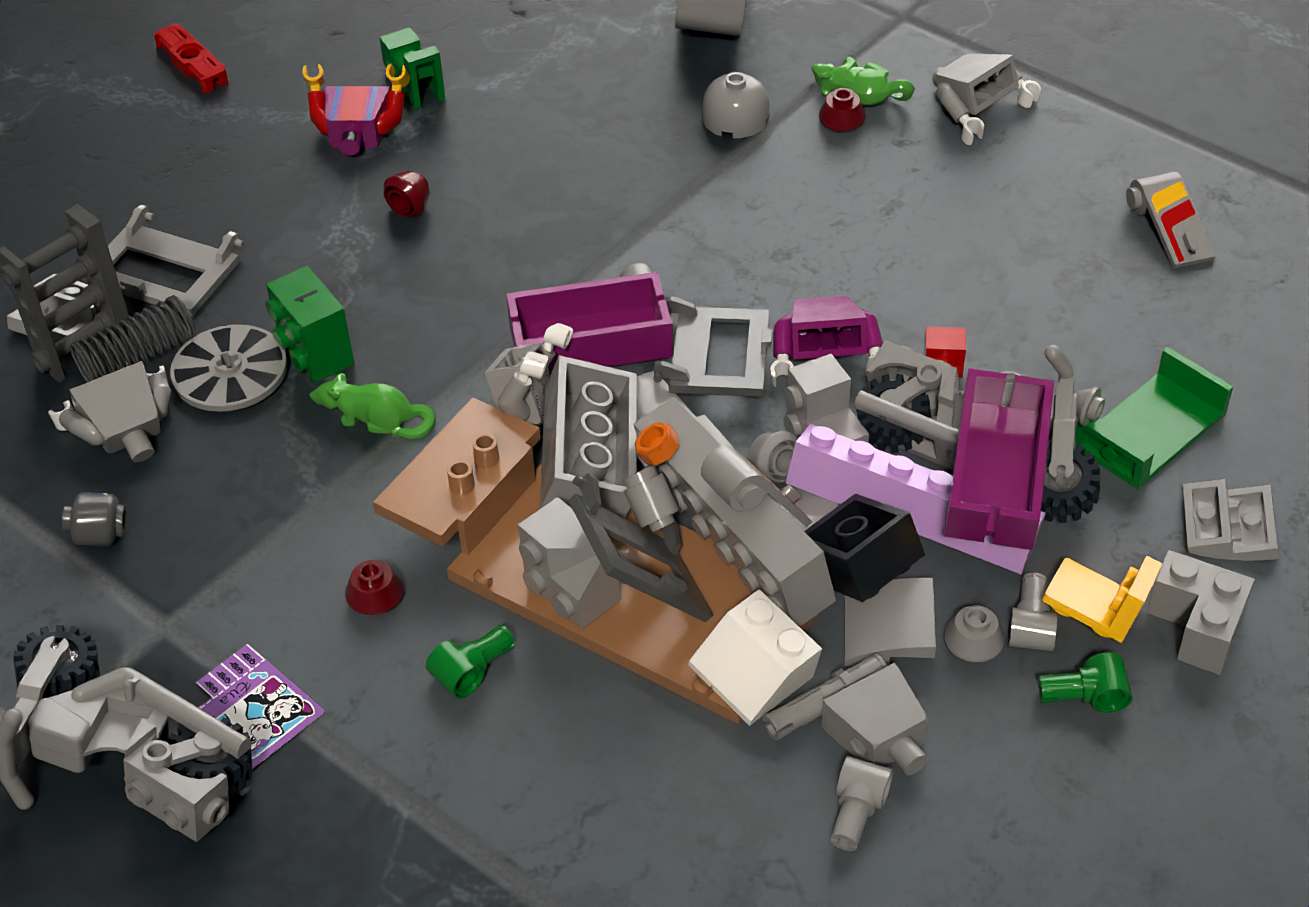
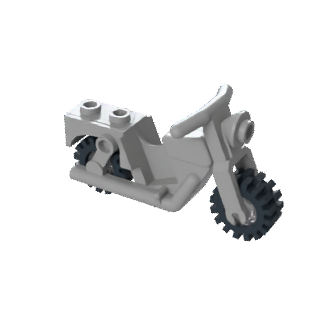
M885 340L877 354H873L869 358L865 367V376H867L869 389L864 386L855 400L858 420L869 433L868 443L873 446L877 442L878 450L885 452L887 445H890L892 453H899V449H902L953 471L962 400L959 397L957 368L942 360H935L919 354L909 347L899 346ZM1049 345L1044 353L1047 360L1058 373L1056 394L1055 396L1053 395L1048 437V441L1052 440V442H1049V451H1047L1041 511L1046 513L1045 520L1052 522L1054 515H1058L1060 523H1067V515L1072 514L1074 521L1081 519V510L1088 515L1093 510V503L1097 504L1099 500L1100 467L1098 463H1095V456L1091 452L1085 455V447L1078 444L1075 449L1076 421L1078 418L1082 426L1088 425L1091 420L1096 422L1103 411L1105 399L1101 398V388L1098 387L1074 393L1073 365L1057 345ZM1014 383L1005 384L1001 406L1009 407ZM931 416H937V421L932 419ZM923 436L934 440V442L924 439Z
M56 625L55 632H49L48 626L40 628V636L31 632L26 635L27 642L21 640L17 644V651H14L13 655L18 687L16 694L17 704L14 708L8 710L0 707V781L19 809H29L34 803L31 791L17 771V765L25 760L30 749L33 756L37 759L75 773L86 770L96 752L119 751L124 753L125 793L129 801L164 821L169 827L180 831L195 842H198L212 828L219 825L229 814V799L235 797V792L244 796L252 786L251 740L248 732L243 733V727L240 724L236 723L231 727L230 719L223 717L221 721L217 720L215 716L207 714L135 669L122 667L99 677L100 671L95 640L91 641V636L86 631L80 635L79 628L72 626L69 632H65L64 625Z

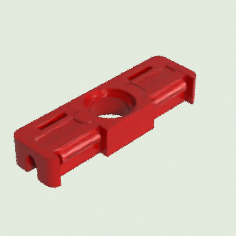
M172 24L153 34L157 49L162 47L170 55L172 64L187 78L194 77L200 83L203 93L213 91L216 85L221 87L228 84L226 67L180 24Z

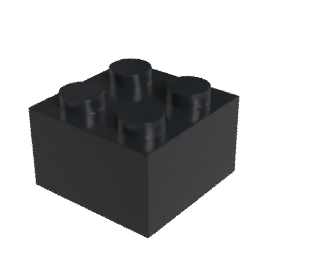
M858 494L851 496L804 531L824 552L833 590L862 603L876 596L881 588L898 575L907 572L911 565L925 556L910 512Z

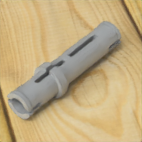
M874 653L846 670L838 669L831 673V678L821 685L794 698L780 708L763 715L762 720L766 723L764 724L765 729L773 740L779 741L797 728L822 716L823 699L887 667L886 662L879 654Z

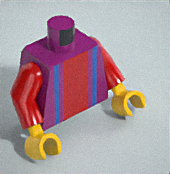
M318 64L319 74L312 78L308 76L307 66L305 65L302 73L306 84L311 92H307L310 118L322 135L329 136L330 146L339 148L342 153L352 156L357 154L360 148H376L380 146L384 135L390 133L400 124L405 97L402 88L410 81V75L404 65L402 66V74L395 78L394 66L392 64L387 66L386 76L392 84L391 91L389 86H325L324 91H321L320 86L325 82L322 66Z

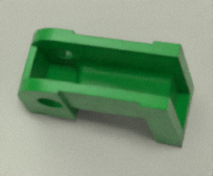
M410 27L379 37L385 67L387 68L389 64L394 66V78L402 74L403 65L410 75L409 83L402 90L409 98L410 104L415 110L421 108L418 80L420 79L424 80L439 101L446 99L440 52L435 46L421 50L420 39Z

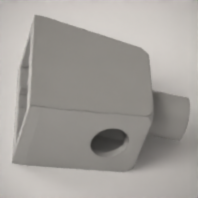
M895 663L823 699L821 727L855 758L880 766H886L895 761L906 775L917 773L927 763L928 757L920 748L926 739L927 716Z

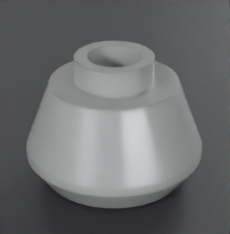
M789 431L766 432L759 435L750 448L749 458L751 464L775 485L786 482L795 442L798 437Z
M971 605L962 608L947 624L944 640L948 649L955 656L968 662L977 663L995 658L1004 647L1005 635L997 616L990 609L979 605Z

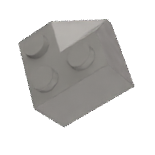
M555 498L518 524L520 538L518 548L524 566L523 580L531 592L536 595L541 594L550 601L555 611L562 618H570L583 629L621 601L619 581L606 575L574 511L560 498Z

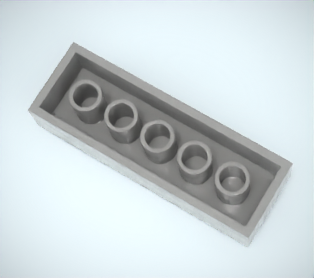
M672 397L633 423L637 437L644 428L657 422L669 424L676 432L679 440L678 449L669 460L655 466L658 474L663 473L679 507L677 512L681 514L685 511L691 517L690 522L697 534L702 539L709 537L715 543L713 546L720 559L727 566L733 563L738 568V575L750 592L754 593L760 589L799 627L836 601L824 552L768 493L757 507L737 512L702 478L701 467L703 461L721 445L675 397Z

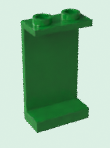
M1167 346L1162 351L1156 375L1102 419L1099 418L1096 422L1091 420L1086 426L1080 425L1079 421H1077L1075 449L1078 444L1085 447V455L1091 452L1095 456L1096 463L1138 490L1226 415L1233 386Z

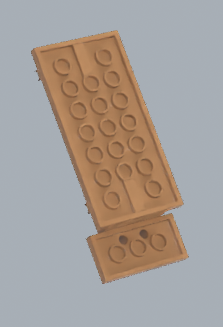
M472 397L373 501L375 514L442 547L459 531L462 552L447 568L448 580L737 724H740L743 720L712 689V686L709 687L688 666L691 657L725 614L753 594L741 581L738 575V568L733 563L727 566L720 559L713 546L715 543L710 538L702 539L697 532L678 524L682 544L678 553L713 614L707 622L697 619L619 581L621 601L581 629L570 618H562L555 611L552 603L544 596L534 594L526 586L523 580V559L518 548L520 545L518 524L540 509L542 463L536 469L534 468L532 449L541 439L539 427L513 415L504 414L500 409ZM630 507L625 519L639 526ZM649 525L642 527L661 538L664 537L660 529L652 532ZM609 536L616 544V551L621 559L659 578H662L667 572L674 575L669 565ZM820 613L801 625L800 628L806 633Z

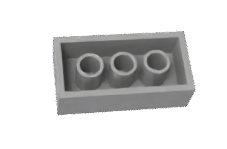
M559 355L545 387L540 509L557 497L570 506L568 500L575 493L583 496L580 488L573 484L574 477L583 478L588 473L598 480L601 507L625 519L631 506L623 491L627 489L623 479L637 472V453L635 447L637 434L633 425L637 421L636 373Z

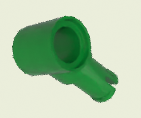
M500 624L473 643L467 641L459 646L453 641H445L434 648L426 660V670L455 698L463 699L471 695L480 686L484 678V671L487 669V664L514 649L513 635L507 627Z
M1104 652L1090 657L1084 666L1078 668V672L1038 675V690L1041 704L1081 699L1082 703L1092 702L1093 708L1099 712L1113 713L1127 708L1133 701L1124 660L1116 653Z

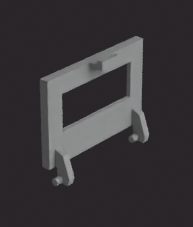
M140 205L133 210V215L126 227L108 245L113 265L127 250H132L204 273L186 293L116 272L122 295L157 305L159 301L165 302L167 297L175 295L184 303L190 316L193 317L239 264V255L232 253L236 246L243 248L245 241L238 239L237 233L229 232L223 236V242L219 249L144 227L142 224L146 219L153 221L155 214L149 213L147 206ZM85 277L81 278L82 282L87 283Z

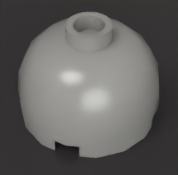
M740 72L725 74L713 80L704 92L702 121L705 127L714 134L722 136V131L733 133V138H744L753 136L766 127V120L770 114L769 96L762 83L753 76Z

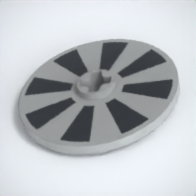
M250 325L220 326L202 332L186 342L173 358L170 376L178 396L191 406L207 411H233L262 401L279 387L287 372V356L285 349L280 347L273 334L262 328Z

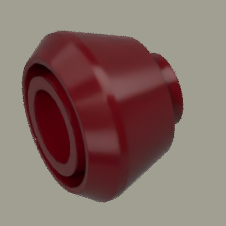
M839 88L829 93L819 110V120L827 129L837 133H848L856 130L864 123L866 113L859 96L847 88Z
M405 171L390 176L385 180L383 195L389 207L403 217H419L423 213L430 196L429 184L420 173Z
M368 560L357 565L351 572L345 589V597L348 605L356 612L365 615H381L393 609L400 602L404 587L401 578L388 564L379 560Z

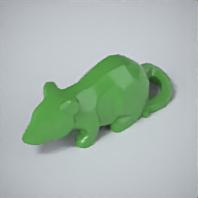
M851 57L845 58L844 65L840 67H835L831 63H819L811 67L815 80L821 86V92L824 96H827L832 90L847 88L859 96L864 106L877 105L884 102L889 96L898 101H907L913 96L915 90L912 83L905 79L889 82L887 80L889 72L881 66L867 62L864 67H858L857 62Z
M343 373L337 374L333 381L321 384L309 394L317 404L323 405L328 409L338 408L344 413L341 418L344 426H354L359 421L367 424L368 431L373 433H392L394 437L399 435L408 439H418L430 434L436 423V415L429 406L423 404L411 405L406 396L394 386L378 383L361 386L347 384L346 376ZM419 417L424 420L415 428L400 427L402 422L411 418Z

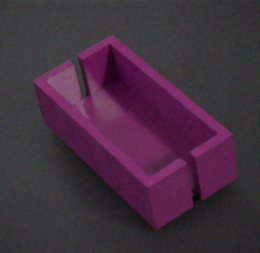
M658 272L506 294L509 325L514 347L540 342L544 344V335L547 328L557 323L573 329L572 338L566 349L554 345L553 351L555 356L548 365L549 375H551L559 355L607 367L673 357L672 321L666 300H664Z
M968 368L944 536L983 543L985 536H992V544L1032 550L1040 522L1054 380L1016 375L1009 407L1001 406L1007 373Z

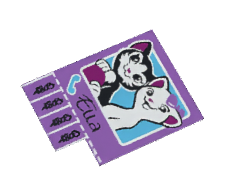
M246 644L196 682L212 697L198 707L199 709L211 716H215L219 721L223 717L228 718L231 721V727L238 723L243 727V733L248 732L251 740L252 769L326 712L249 644Z

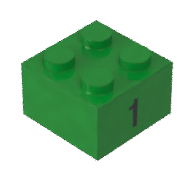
M308 266L266 284L270 299L266 301V308L276 325V328L272 329L273 337L282 349L288 350L291 360L299 372L305 371L309 378L316 383L355 364L345 310Z

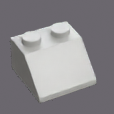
M759 589L725 614L691 657L688 666L709 687L712 686V689L750 726L813 678L822 648Z

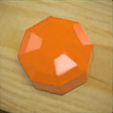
M654 423L644 428L636 439V453L644 463L657 466L669 460L678 449V435L669 424Z

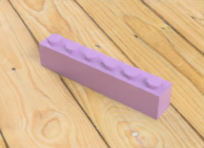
M809 424L795 442L786 484L837 502L840 505L854 494H858L910 512L918 535L1018 574H1022L1033 553L1046 514L1042 511L1040 513V522L1032 550L992 544V536H985L984 543L945 537L944 532L952 476L949 473L928 469L913 463L907 457L891 455L875 449L867 442L854 441L836 434L830 428Z

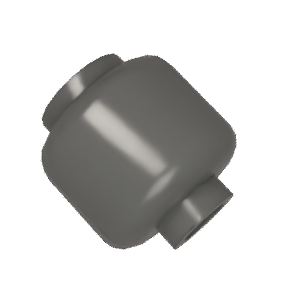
M81 492L74 498L72 506H64L62 528L63 531L71 532V539L76 545L111 547L116 542L117 537H124L126 506L119 504L118 498L114 494Z

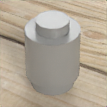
M654 465L623 479L627 487L623 491L641 528L649 525L651 531L654 532L675 522L672 514L679 511V507L663 473L658 474Z

